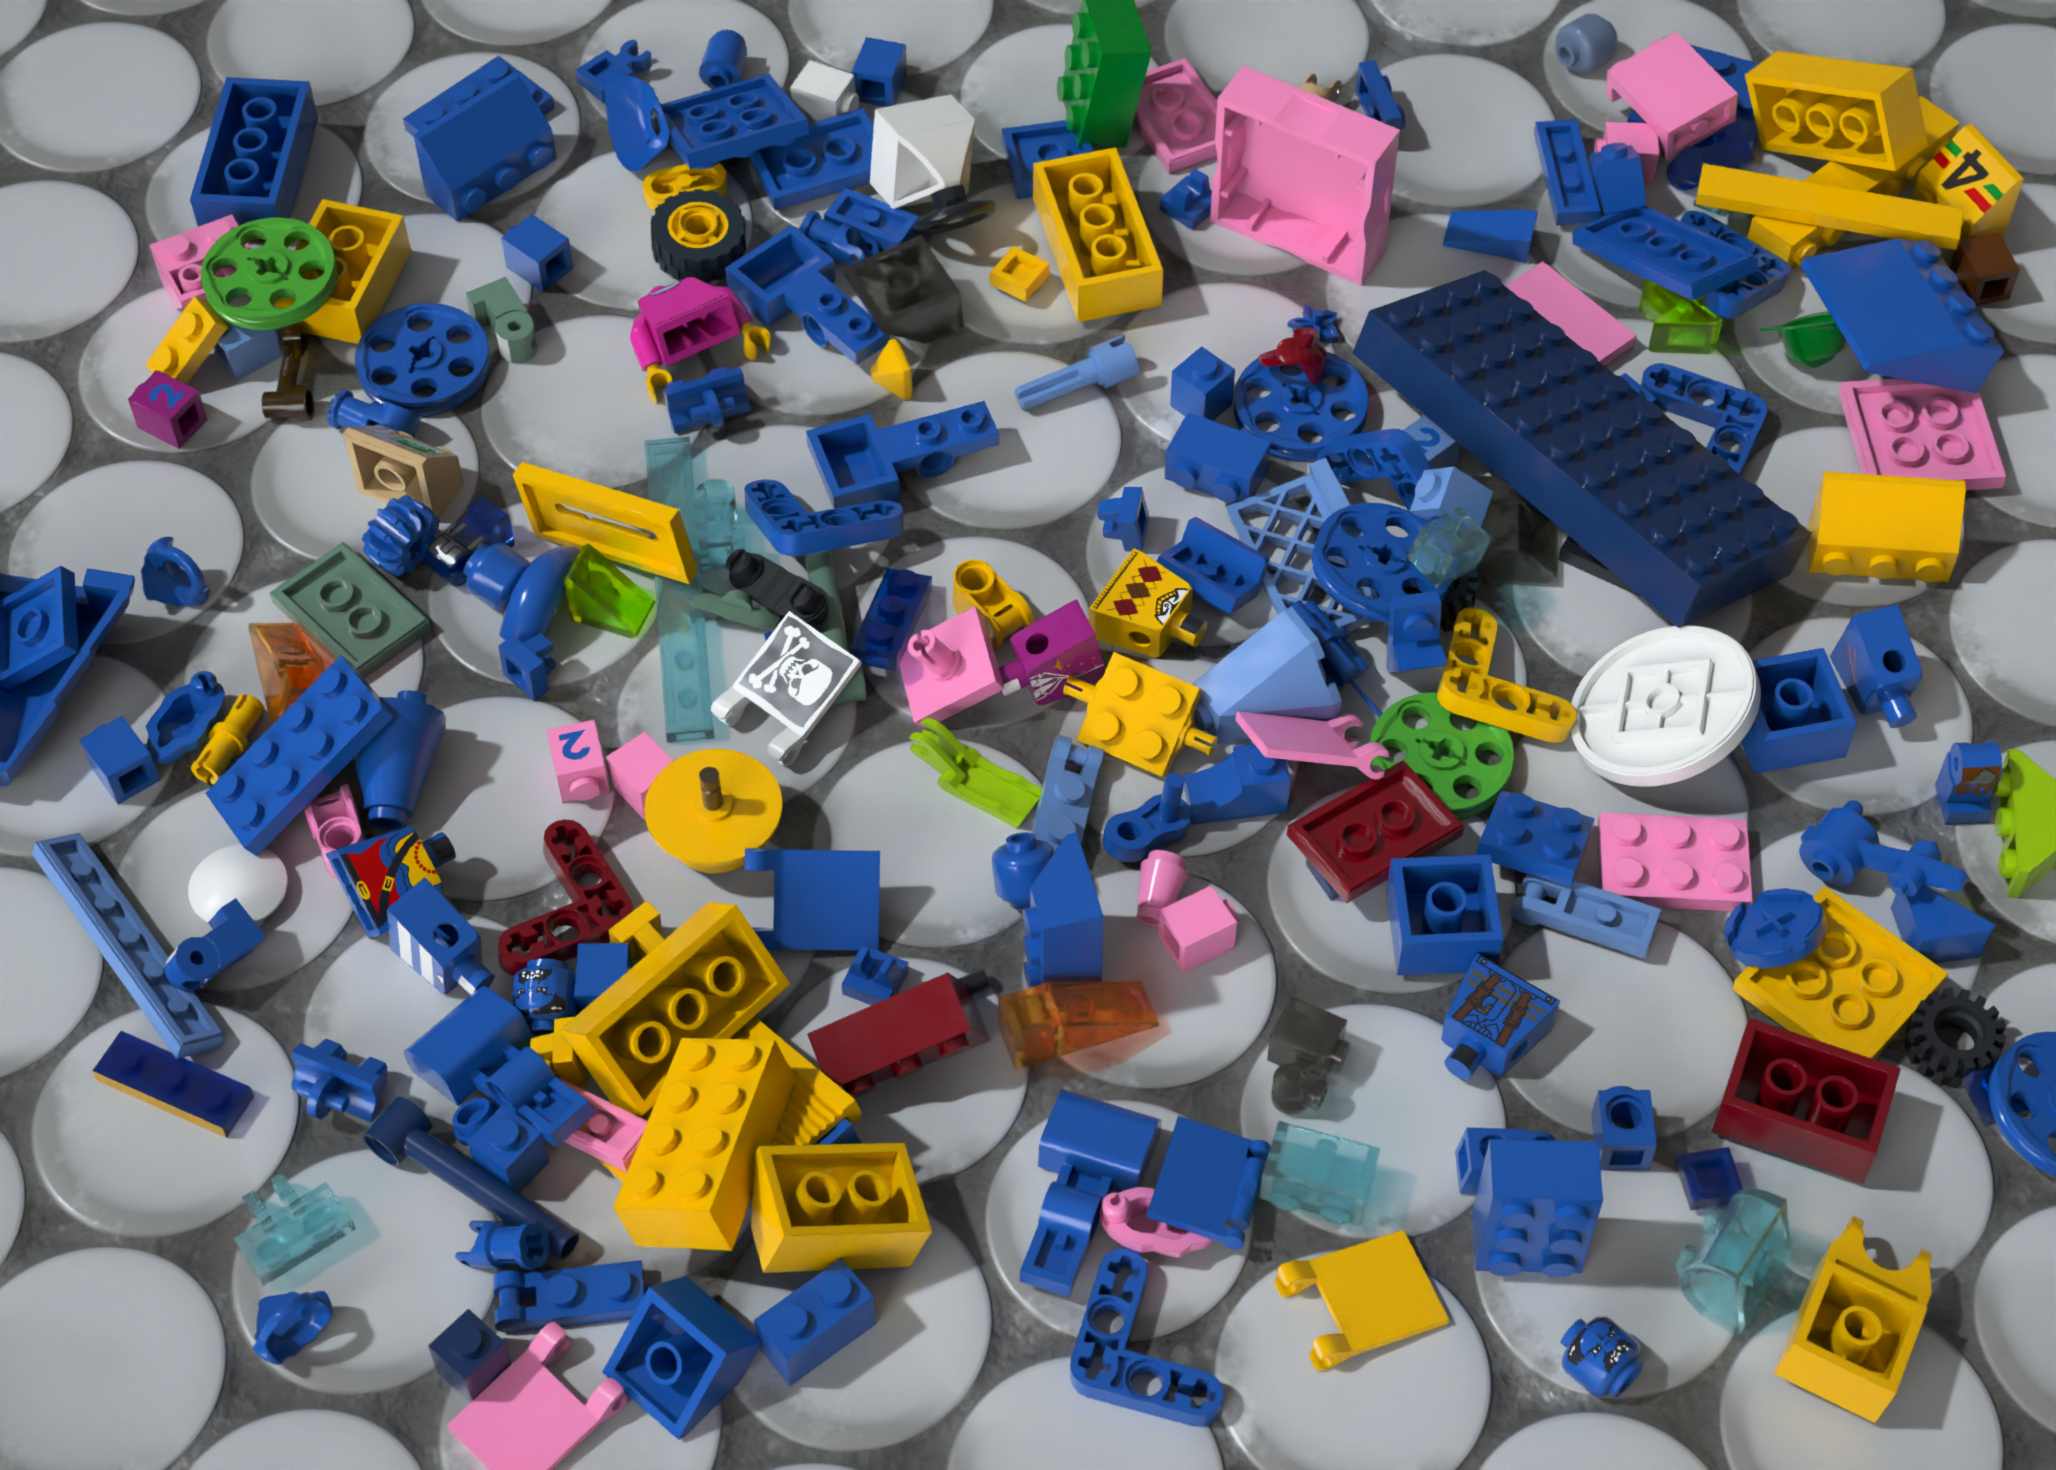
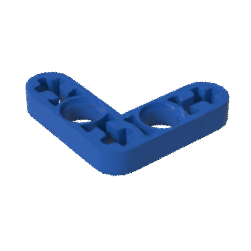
M1687 211L1683 214L1681 222L1758 257V271L1705 295L1703 303L1709 311L1721 317L1736 318L1783 290L1791 272V267L1786 261L1706 213Z
M1657 363L1648 366L1643 372L1641 386L1657 398L1656 405L1661 410L1715 428L1706 448L1713 454L1725 459L1734 471L1742 475L1764 426L1768 410L1766 402L1754 393L1669 364ZM1663 383L1665 385L1663 388L1657 387L1658 384ZM1680 389L1685 390L1684 396L1679 395ZM1699 394L1707 395L1715 403L1708 406L1699 405L1692 400V397ZM1723 404L1727 405L1726 411L1721 410ZM1743 412L1750 414L1748 418L1741 416ZM1733 440L1738 442L1743 449L1736 452L1727 451L1721 447L1720 442Z
M1395 428L1335 437L1317 455V461L1323 458L1327 459L1339 483L1388 478L1408 511L1411 509L1415 497V488L1424 470L1433 469L1414 438L1407 432ZM1438 531L1447 542L1449 548L1463 536H1447L1443 532Z
M769 479L750 482L744 488L746 513L780 554L800 556L895 538L901 535L904 530L903 508L900 504L893 501H873L807 513L787 487L779 481Z
M1119 1248L1110 1251L1100 1263L1071 1356L1070 1380L1072 1386L1079 1394L1087 1398L1189 1426L1203 1427L1212 1424L1218 1419L1222 1411L1224 1394L1221 1382L1214 1375L1203 1370L1127 1350L1146 1289L1147 1265L1144 1258L1138 1252L1131 1249ZM1122 1267H1127L1131 1269V1277L1126 1279L1122 1298L1113 1295L1115 1291V1274H1119ZM1109 1311L1119 1314L1124 1321V1325L1118 1332L1107 1334L1099 1331L1093 1321L1100 1313ZM1096 1346L1104 1350L1102 1372L1098 1373L1096 1379H1089L1086 1377L1085 1368L1091 1367ZM1151 1373L1161 1381L1162 1387L1154 1395L1142 1396L1133 1390L1131 1382L1138 1374ZM1171 1381L1178 1382L1174 1403L1167 1401L1170 1396ZM1197 1389L1207 1392V1401L1202 1403L1201 1408L1191 1406V1397L1196 1394Z

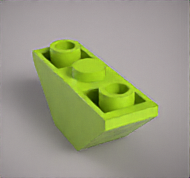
M2009 749L2002 765L2001 780L1999 783H1995L1992 794L1993 796L2000 797V807L1995 818V833L1997 837H2003L2004 847L1999 855L1998 873L2000 878H2006L2008 898H2019L2056 868V780L2019 749Z

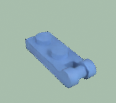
M1059 734L1056 736L1051 749L1031 831L1036 839L1046 841L1054 848V851L1057 850L1067 834L1077 832L1080 843L1082 842L1097 773L1104 754V749L1089 745L1086 749L1072 744L1071 738ZM1068 762L1081 766L1080 774L1065 770V763Z
M1527 873L1525 874L1522 882L1523 896L1517 897L1511 911L1515 920L1529 926L1541 924L1645 959L1659 920L1660 908L1573 880L1572 886L1569 887ZM1549 896L1558 900L1555 905L1543 901V898Z

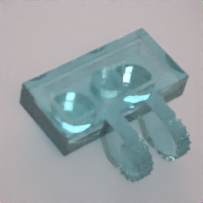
M280 1173L272 1178L271 1182L277 1197L286 1206L272 1215L268 1213L263 1200L254 1191L242 1196L244 1203L257 1224L233 1239L238 1250L263 1287L356 1229L352 1218L327 1182L299 1198L284 1175Z

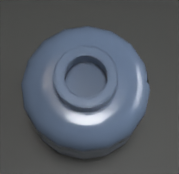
M1585 14L1559 29L1555 44L1557 58L1570 71L1576 74H1587L1612 60L1616 53L1617 33L1614 26L1597 14Z

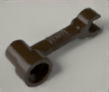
M303 322L283 327V358L277 390L262 394V411L266 419L289 417L291 421L295 422L311 421L314 417L315 403L311 387L309 385L296 386L300 360L308 348V336H301Z

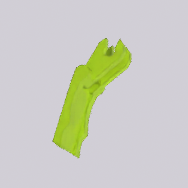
M924 718L920 724L931 731L923 729L921 733H912L909 738L919 745L912 743L909 749L917 757L942 774L937 781L941 789L1018 828L1039 800L1042 788L1030 783L1022 775L1007 771L991 763L974 748L967 745L963 746L937 720Z

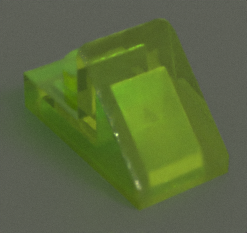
M1647 279L1644 281L1638 310L1645 314L1650 321L1654 322L1648 350L1654 353L1711 354L1716 349L1723 320L1696 300L1691 301Z

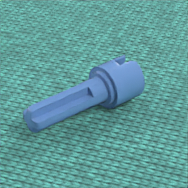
M1123 334L1089 348L1086 359L1018 386L1015 390L1018 404L1022 410H1027L1095 383H1098L1099 386L1103 385L1104 388H1109L1139 376L1140 371L1135 352L1131 344L1124 343L1125 336Z

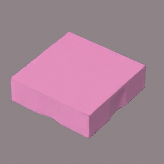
M1243 65L1217 99L1215 145L1218 162L1212 181L1210 221L1262 244L1271 245L1290 252L1306 263L1361 286L1385 254L1400 130Z

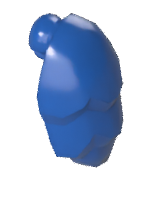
M200 671L191 678L190 684L170 692L145 726L149 735L147 750L158 765L171 763L184 756L188 751L198 749L214 724L221 721L225 711V691L223 686L217 683V678L212 672Z

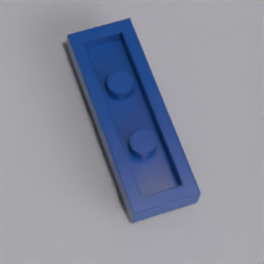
M1578 120L1536 122L1534 137L1556 225L1586 224L1598 219L1601 210Z

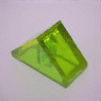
M589 543L583 545L564 579L572 621L631 639L637 637L656 602Z

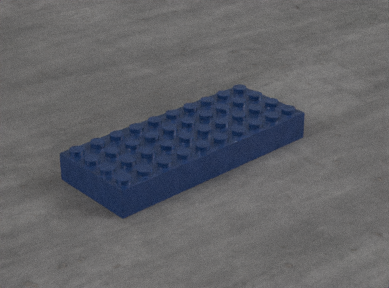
M1483 270L1369 310L1352 354L1678 628L1791 574L1812 533L1801 525L1792 513L1783 510L1765 496L1757 485L1748 482L1734 471L1725 459L1713 454L1698 442L1690 431L1681 428L1667 417L1659 406L1647 401L1631 388L1624 378L1615 375L1601 364L1593 353L1583 349L1565 335L1561 327L1549 322L1533 309L1531 303L1518 297L1503 285L1496 275Z

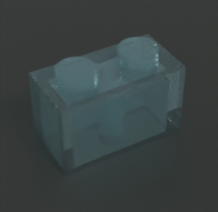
M1278 1121L1262 1174L1260 1199L1268 1200L1272 1205L1283 1210L1292 1211L1300 1209L1319 1214L1323 1219L1334 1224L1343 1225L1351 1223L1361 1226L1377 1170L1380 1148Z

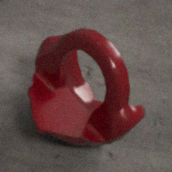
M1299 327L1294 332L1293 337L1281 340L1277 349L1259 355L1258 360L1259 364L1265 367L1299 364L1311 385H1315L1324 373L1327 364V351L1319 342V332L1316 329Z

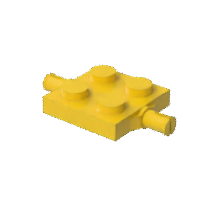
M1115 652L1112 654L1103 677L1095 686L1075 678L1073 675L1066 681L1083 689V691L1080 692L1065 685L1063 694L1088 703L1087 715L1077 736V741L1104 749L1105 753L1166 778L1175 756L1185 745L1206 753L1208 756H1211L1215 750L1208 745L1198 742V739L1217 745L1218 737L1193 727L1194 711L1203 693V689Z

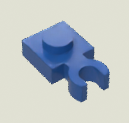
M627 41L621 46L620 53L614 56L606 50L575 70L577 82L604 103L605 74L614 71L634 77V73H643L653 65L651 52L647 50L637 56L639 54L637 41Z

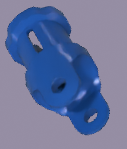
M810 211L799 228L801 233L825 253L829 254L835 262L840 264L845 263L859 268L865 264L866 256L874 257L879 252V244L874 238L863 234L860 230L847 224L838 226L822 219L816 211ZM868 243L872 245V250L868 248ZM853 255L858 257V261L853 259Z
M474 1220L469 1223L471 1230L478 1233L473 1248L470 1252H457L455 1254L457 1261L469 1267L498 1269L504 1268L509 1264H519L524 1269L533 1270L537 1267H542L548 1259L550 1253L549 1232L538 1221H530L520 1226H511L505 1221Z

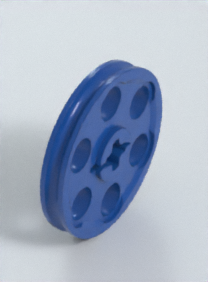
M420 303L395 309L373 322L358 342L355 352V364L360 384L373 402L384 403L386 401L425 416L448 411L469 400L484 384L490 370L491 357L485 332L472 316L452 306L437 303ZM419 321L432 323V326L425 331L418 332L410 329L414 323ZM458 333L471 335L467 342L461 344L449 341L453 335ZM388 341L395 344L387 352H376L373 350V347L380 342ZM459 366L474 368L472 373L467 376L457 377L451 374ZM384 374H391L397 377L393 383L388 385L374 383L379 376ZM422 387H433L436 389V392L430 397L419 398L413 395L416 390Z
M1327 352V364L1324 373L1315 385H1311L1304 371L1296 376H1287L1280 372V369L1284 366H1261L1258 358L1245 368L1237 381L1234 392V417L1237 426L1241 431L1271 441V456L1290 461H1315L1319 451L1333 438L1359 434L1365 426L1368 408V392L1365 382L1351 364L1330 352ZM1328 376H1337L1343 379L1345 383L1339 387H1330L1325 385L1322 380ZM1254 387H1262L1267 389L1270 394L1264 398H1254L1247 391ZM1339 409H1347L1352 411L1355 417L1344 421L1336 419L1332 413ZM1270 420L1276 422L1280 427L1275 431L1266 432L1258 429L1256 425L1261 421ZM1307 431H1313L1321 435L1322 439L1319 442L1307 443L1301 440L1299 435Z
M1383 503L1353 504L1334 512L1321 526L1312 552V564L1315 575L1323 589L1336 602L1360 616L1383 622H1389L1390 597L1407 595L1402 589L1405 587H1414L1422 593L1437 591L1442 603L1453 578L1454 561L1447 542L1438 531L1428 536L1425 542L1420 544L1427 529L1431 528L1430 531L1435 529L1423 518L1415 516L1408 510ZM1346 525L1354 526L1361 530L1364 536H1350L1341 527ZM1386 527H1400L1408 536L1396 537L1390 534ZM1339 556L1345 559L1350 566L1337 567L1332 565L1327 557ZM1417 557H1429L1439 567H1425L1418 562ZM1379 560H1384L1387 564H1382ZM1357 588H1372L1377 591L1380 597L1377 599L1366 598L1360 594Z
M2039 1032L2021 1038L1998 1059L1989 1079V1102L1997 1126L2014 1150L2033 1166L2056 1177V1154H2054L2048 1144L2049 1137L2056 1138V1032ZM2018 1057H2024L2032 1061L2038 1069L2039 1077H2032L2023 1072L2019 1066ZM2014 1098L2023 1101L2031 1111V1119H2024L2018 1116L2011 1107L2010 1099Z

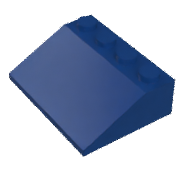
M1897 238L1804 258L1800 265L1865 372L1977 394L2004 353V350L1993 335V329L1984 322L1975 308V302L1966 295L1958 283L1957 275L1948 268L1940 256L1941 251L1931 242L1926 240L1914 242Z

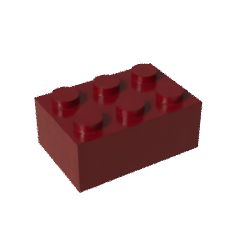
M1748 1018L1711 1132L1864 1184L1878 1150L1901 1068Z

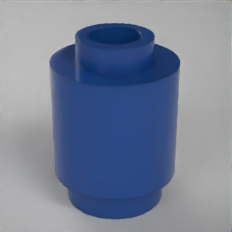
M725 29L718 31L709 39L699 69V76L708 87L716 89L740 81L748 50L744 38L739 33Z

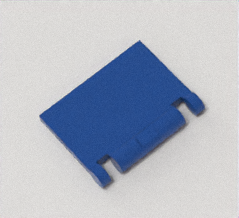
M1178 1116L1146 1217L1222 1242L1230 1249H1241L1245 1241L1243 1231L1249 1227L1266 1169L1264 1161L1270 1155V1144L1264 1140L1253 1141ZM1226 1224H1228L1231 1228H1225Z

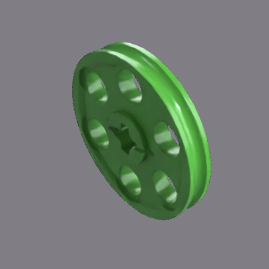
M281 217L250 221L230 230L211 246L201 267L202 286L208 303L214 312L235 326L253 330L283 328L310 317L328 301L335 289L338 278V268L334 252L325 235L308 223ZM254 239L266 241L263 246L257 249H247L244 247L247 242ZM305 240L309 242L308 246L304 249L294 251L288 249V246L295 241ZM224 267L237 268L236 272L228 277H217L215 275L219 269ZM313 269L324 271L321 277L314 280L302 278L307 271ZM248 296L252 298L248 304L241 307L229 305L236 297ZM290 297L296 299L291 306L286 308H276L273 306L281 298Z
M1437 692L1412 695L1394 703L1378 718L1371 733L1370 743L1377 742L1385 748L1394 747L1401 750L1405 754L1403 760L1458 820L1474 817L1492 807L1496 803L1500 791L1506 790L1513 768L1514 749L1507 729L1471 719L1476 725L1473 729L1464 731L1456 729L1452 726L1450 720L1461 715L1454 714L1441 706L1437 699ZM1411 714L1419 715L1427 720L1428 725L1421 729H1412L1405 725L1402 719ZM1485 750L1493 751L1500 756L1502 761L1496 765H1485L1476 758V754ZM1441 751L1449 755L1448 757H1442L1440 761L1433 758V755L1438 756ZM1377 756L1371 761L1370 766L1377 765L1385 771L1399 762H1390L1382 756ZM1463 783L1470 784L1478 789L1480 794L1472 799H1464L1459 797L1453 788Z

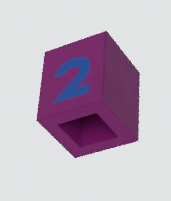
M158 370L144 383L138 385L133 394L128 398L137 428L178 449L208 420L199 391Z

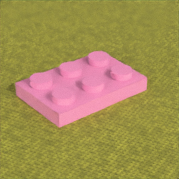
M1599 813L1597 832L1600 889L1657 908L1732 912L1743 902L1746 907L1753 903L1747 819Z

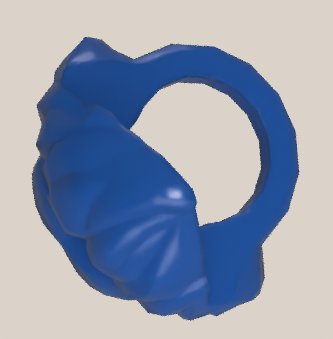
M163 537L154 541L147 549V553L144 556V564L140 570L142 574V589L146 600L174 604L175 606H199L205 603L210 595V587L205 585L203 574L198 565L185 552L173 547V537Z
M325 1291L301 1294L289 1292L287 1294L270 1295L259 1300L256 1334L254 1336L256 1343L253 1346V1351L256 1355L274 1365H280L287 1358L296 1356L303 1346L316 1339L319 1332L325 1328L334 1316L332 1304Z

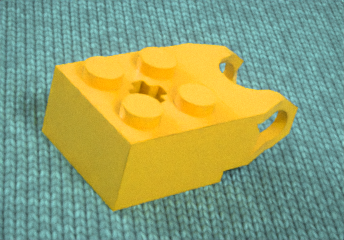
M1852 1216L1842 1234L1831 1243L1827 1252H1825L1816 1266L1773 1374L1875 1423L1896 1395L1928 1309L1927 1304L1932 1293L1930 1276L1932 1253L1921 1248L1917 1257L1911 1262V1265L1903 1270L1891 1271L1881 1268L1866 1254L1863 1245L1864 1221Z

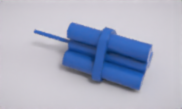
M1301 600L1291 605L1319 639L1325 655L1319 661L1325 671L1326 685L1335 683L1340 692L1344 685L1350 683L1376 715L1380 717L1382 713L1353 680L1362 676L1370 666L1347 641L1349 638L1348 633L1343 628H1336L1313 600L1305 604Z

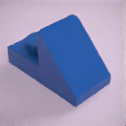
M1437 591L1390 597L1386 659L1388 673L1447 665V659L1439 640L1442 603Z

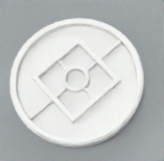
M1688 625L1681 628L1671 626L1648 631L1623 642L1609 651L1594 664L1581 680L1571 702L1577 712L1576 721L1570 732L1571 737L1585 763L1597 774L1610 781L1639 787L1660 786L1679 782L1714 766L1732 752L1743 740L1755 721L1761 700L1760 680L1746 650L1736 640L1720 631L1707 627Z

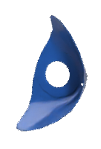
M610 71L604 76V94L611 140L622 166L629 171L638 172L667 147L670 130L661 103L649 84L639 78ZM653 109L657 110L660 117L661 130L659 135L656 134L653 128Z

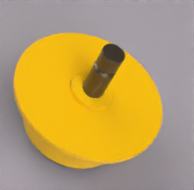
M705 749L676 759L655 777L646 795L644 812L649 833L658 846L666 853L694 870L704 873H725L745 865V848H762L771 839L781 820L783 802L776 778L760 761L734 750Z

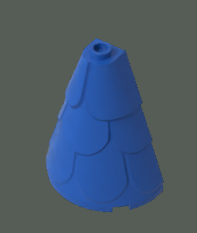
M87 568L83 587L75 586L79 652L10 691L0 686V787L10 785L59 717L58 709L90 668L92 658L129 606L130 597L135 586V576ZM0 573V600L36 579Z

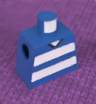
M425 877L387 908L390 949L441 994L450 993L460 984L471 995L481 986L489 988L493 983L495 975L482 964L480 935Z

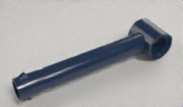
M400 1096L397 1097L362 1136L368 1148L384 1162L397 1167L408 1157L511 1226H520L530 1221L542 1223L549 1232L550 1253L559 1259L567 1258L575 1249L580 1238V1234L553 1215L546 1213L544 1209L429 1134L428 1132L433 1127L431 1120L410 1100Z

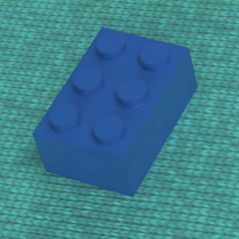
M1489 1139L1472 1212L1475 1271H1490L1497 1276H1512L1519 1272H1543L1549 1277L1556 1278L1582 1272L1603 1203L1599 1142Z

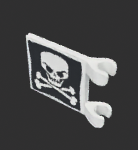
M789 611L733 686L714 701L711 706V712L727 726H734L741 718L748 700L755 703L787 726L769 743L767 752L778 763L788 767L798 757L807 736L863 663Z

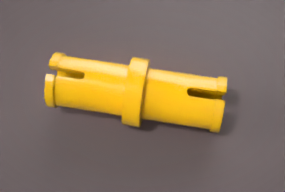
M244 693L239 694L224 720L214 724L209 732L210 741L191 766V771L198 779L205 783L211 781V784H215L233 757L242 754L248 744L246 737L265 712V707L260 700L252 695H248L246 699Z

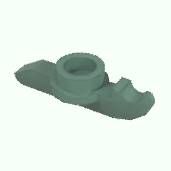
M731 590L724 597L711 593L695 594L690 602V605L694 608L722 616L730 622H741L753 627L769 628L776 626L780 621V616L770 613L766 607L761 606L760 609L753 607L751 597L741 590Z

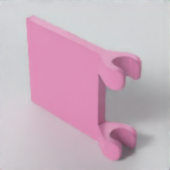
M1237 711L1236 722L1266 758L1357 767L1371 779H1381L1384 777L1385 771L1380 766H1370V764L1377 756L1389 757V751L1377 742H1371L1358 747L1359 741L1355 737L1344 736L1349 727H1363L1364 723L1355 714L1344 713L1324 721Z
M555 1322L545 1325L528 1349L446 1425L448 1430L488 1470H553L601 1423L619 1413L627 1405L628 1398L624 1393L623 1387L613 1378L604 1380L584 1405L545 1367L564 1355L571 1345L566 1337L565 1330Z

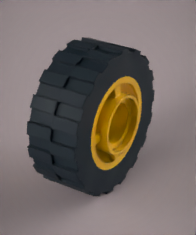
M703 189L678 192V195L669 196L662 205L659 204L655 209V215L651 218L650 231L653 258L656 263H659L660 269L664 273H669L672 278L678 281L679 279L683 280L689 277H694L705 283H711V281L716 279L726 278L725 268L745 255V218L741 215L740 207L732 203V199L727 196H721L718 192L712 190L708 192L703 191Z

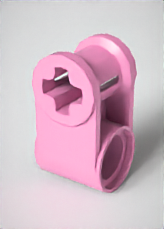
M348 784L342 785L339 792L312 800L304 808L313 839L317 840L326 869L330 876L335 879L338 878L325 854L332 850L364 841L360 827V818Z

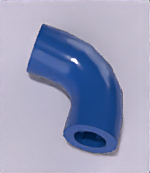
M568 545L547 550L531 562L512 591L498 633L501 638L507 640L513 635L522 643L539 633L547 638L554 614L563 597L570 591L580 589L589 578L590 565L583 551Z

